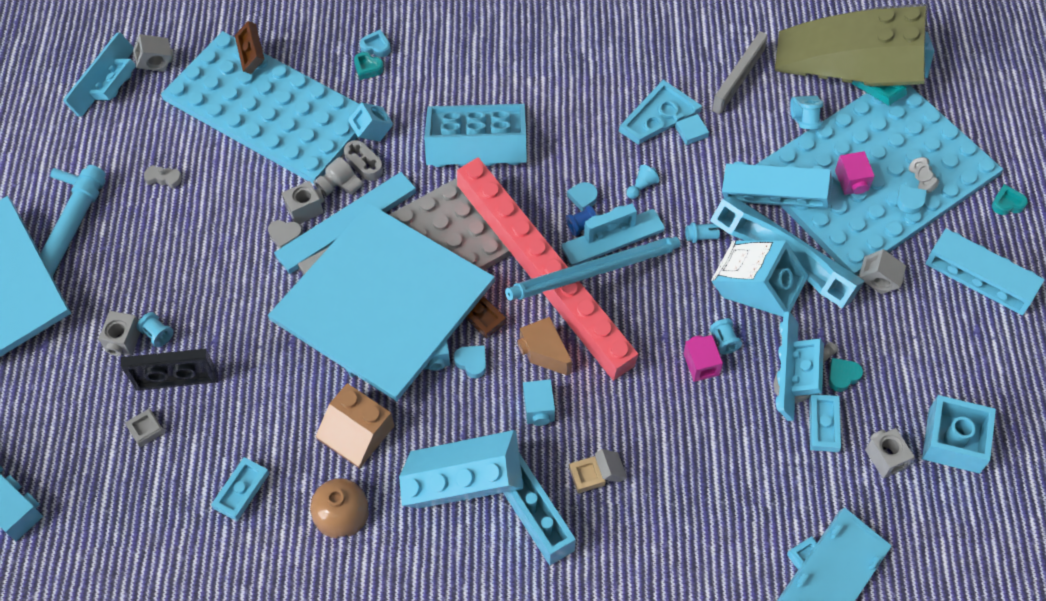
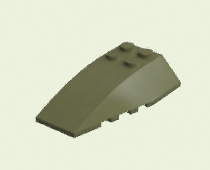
M928 4L874 7L824 17L781 30L778 35L775 71L802 76L814 74L818 75V78L828 79L829 77L841 78L842 82L852 83L854 80L864 82V85L924 84L925 31Z

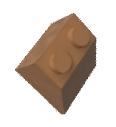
M347 383L330 402L315 437L360 469L394 428V422L390 411Z

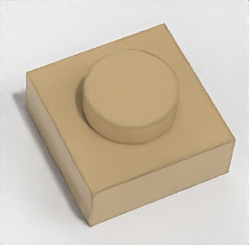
M595 456L569 464V470L577 493L605 486V479L602 478Z

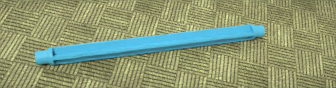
M666 237L646 245H640L514 284L513 287L507 288L505 294L508 300H521L547 290L559 288L598 274L670 253L680 247V240L677 237Z

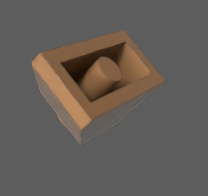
M550 317L520 328V339L517 340V344L521 354H527L530 363L564 375L572 373V360Z

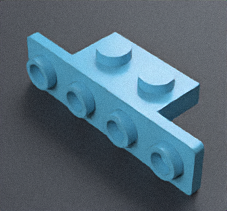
M116 33L63 99L64 103L77 116L82 117L95 100L113 99L118 94L120 86L131 77V72L136 67V64L131 59H128V57L132 54L134 47L122 33Z
M633 203L626 206H618L603 215L592 216L589 220L585 221L584 236L563 243L561 249L570 266H575L664 231L665 227L654 209L637 215V210Z
M790 311L784 312L783 322L780 323L782 346L779 347L778 353L781 361V370L777 373L780 388L779 395L776 397V407L778 412L787 421H794L795 396L822 393L824 343L821 339L798 341L799 324Z

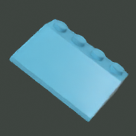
M525 104L428 106L424 136L426 165L443 167L445 165L457 164L464 166L477 157L486 166L495 165L496 163L518 165L522 162H527Z

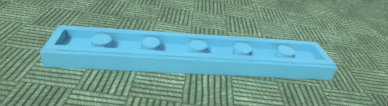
M400 172L275 251V257L287 272L291 274L299 269L298 263L328 248L368 203L386 213L416 194V188Z

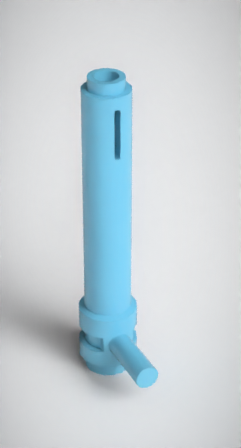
M88 165L86 169L81 171L79 176L53 168L51 171V178L74 185L71 190L72 195L40 253L52 277L91 203L96 201L99 195L98 190L102 189L106 182V173L97 166Z

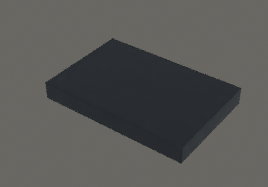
M207 349L121 357L120 366L137 391L218 382V371Z

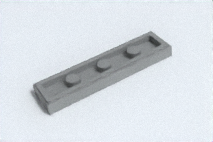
M760 31L720 87L714 97L713 112L717 114L723 112L763 54L768 38L766 33Z

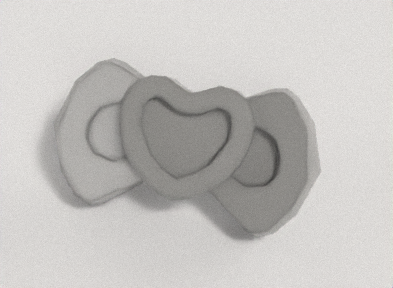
M920 157L910 163L909 171L914 173L915 178L919 181L918 189L927 190L926 193H930L938 187L939 180L932 172L929 159Z
M152 165L144 172V180L148 185L157 182L159 185L167 184L173 189L181 183L182 179L178 169H164Z

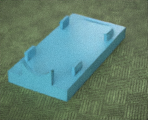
M843 508L833 519L777 601H855L892 545L849 510Z

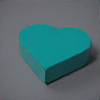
M360 52L354 57L359 80L375 77L383 73L384 65L379 57H372L366 52Z
M1004 184L992 202V209L999 215H1007L1010 212L1021 213L1027 206L1028 200L1025 195Z
M837 358L831 359L828 378L830 388L837 392H843L848 389L850 384H856L860 381L863 369L858 363Z

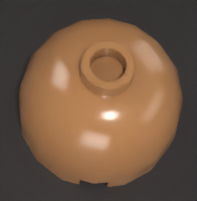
M335 478L324 482L316 489L311 498L310 513L314 525L322 534L330 538L346 535L349 537L363 528L368 519L369 504L365 492L355 482L348 479Z

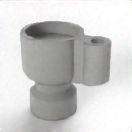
M338 157L326 167V174L324 176L320 175L313 181L316 188H319L326 197L334 191L335 186H339L352 195L364 185L348 163L341 157Z

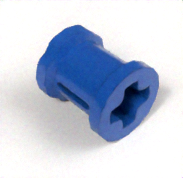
M590 205L586 206L584 211L575 215L568 214L565 216L567 226L573 236L579 235L580 231L585 229V221L596 215Z

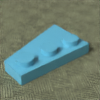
M662 80L620 125L619 132L639 145L675 126L677 121L701 112L702 105L665 80Z

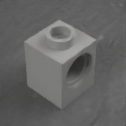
M139 34L133 49L136 68L165 72L168 63H171L173 60V49L169 46L168 38Z
M310 180L281 193L285 206L294 222L300 224L323 214L321 203L325 202L319 188H313Z
M882 249L864 257L859 277L878 293L884 294L901 288L906 265Z
M109 311L98 338L107 353L114 356H121V354L132 356L141 333L137 330V317L131 314Z
M896 428L888 432L883 429L874 433L870 437L871 440L865 449L883 479L908 468L915 458ZM883 448H889L893 455L887 454Z

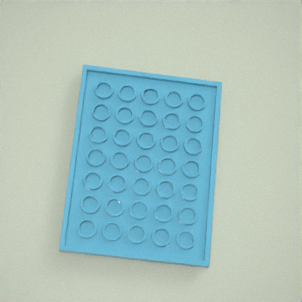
M904 85L907 87V95L889 106L868 93L864 94L822 121L821 128L808 130L756 164L769 163L778 167L792 164L800 168L822 166L826 169H831L832 184L829 208L780 206L839 265L855 275L860 273L865 256L882 249L888 253L1000 176L1003 171L1001 166L910 85ZM865 151L875 175L869 191L862 194L844 195L835 172L840 155ZM925 157L929 159V165L932 167V172L936 175V178H938L939 185L932 192L926 193L925 203L919 212L914 214L905 213L897 205L900 185L918 188L919 181L915 178V174L909 171V165L914 159Z

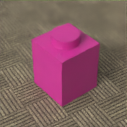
M865 151L840 155L835 172L844 195L862 194L869 191L875 175Z
M698 335L686 341L683 354L693 382L720 376L723 362L713 336L703 337Z

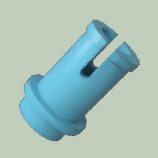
M692 222L686 226L685 235L687 241L696 243L697 240L719 239L720 230H716L719 227L715 224L696 225L695 222Z

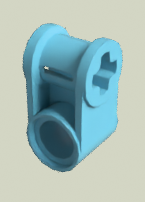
M817 95L792 97L790 102L792 119L803 129L821 128L820 108L823 107V101Z

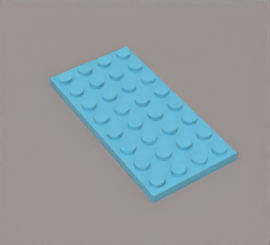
M222 31L161 93L163 100L303 179L310 180L314 184V180L320 175L324 176L326 174V167L343 155L345 145L350 141L356 140L358 137L348 119L360 104L263 53L265 60L252 74L243 72L235 37Z

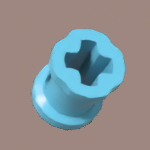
M154 312L145 314L137 323V330L142 334H146L155 347L165 345L173 336V329L161 323L159 317Z
M729 318L718 320L710 326V332L712 335H715L719 344L718 350L721 354H730L742 346L741 339L736 337L732 328L733 321Z

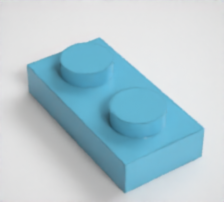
M811 394L809 398L810 450L839 452L841 449L839 396Z
M244 457L212 502L211 506L213 509L238 521L269 476L268 469Z

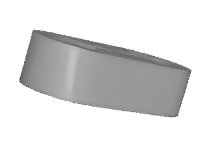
M354 140L345 145L344 154L346 161L364 179L374 181L382 176L381 160L363 142Z

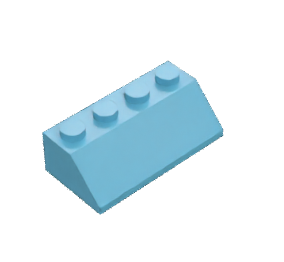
M511 430L410 451L399 476L402 506L419 509L523 489L516 431Z

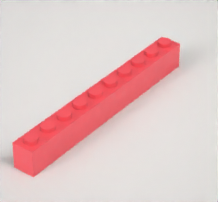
M479 157L457 169V186L531 279L568 268ZM580 281L543 292L613 381L635 367L638 358L637 351Z

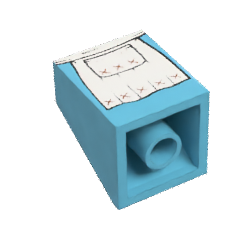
M732 241L711 281L723 298L783 317L784 312H791L808 278V274L786 241Z

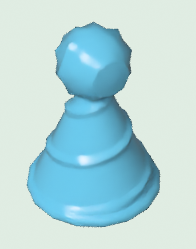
M647 165L639 167L635 186H629L626 189L628 198L636 199L639 196V190L659 183L660 179L655 172V168Z

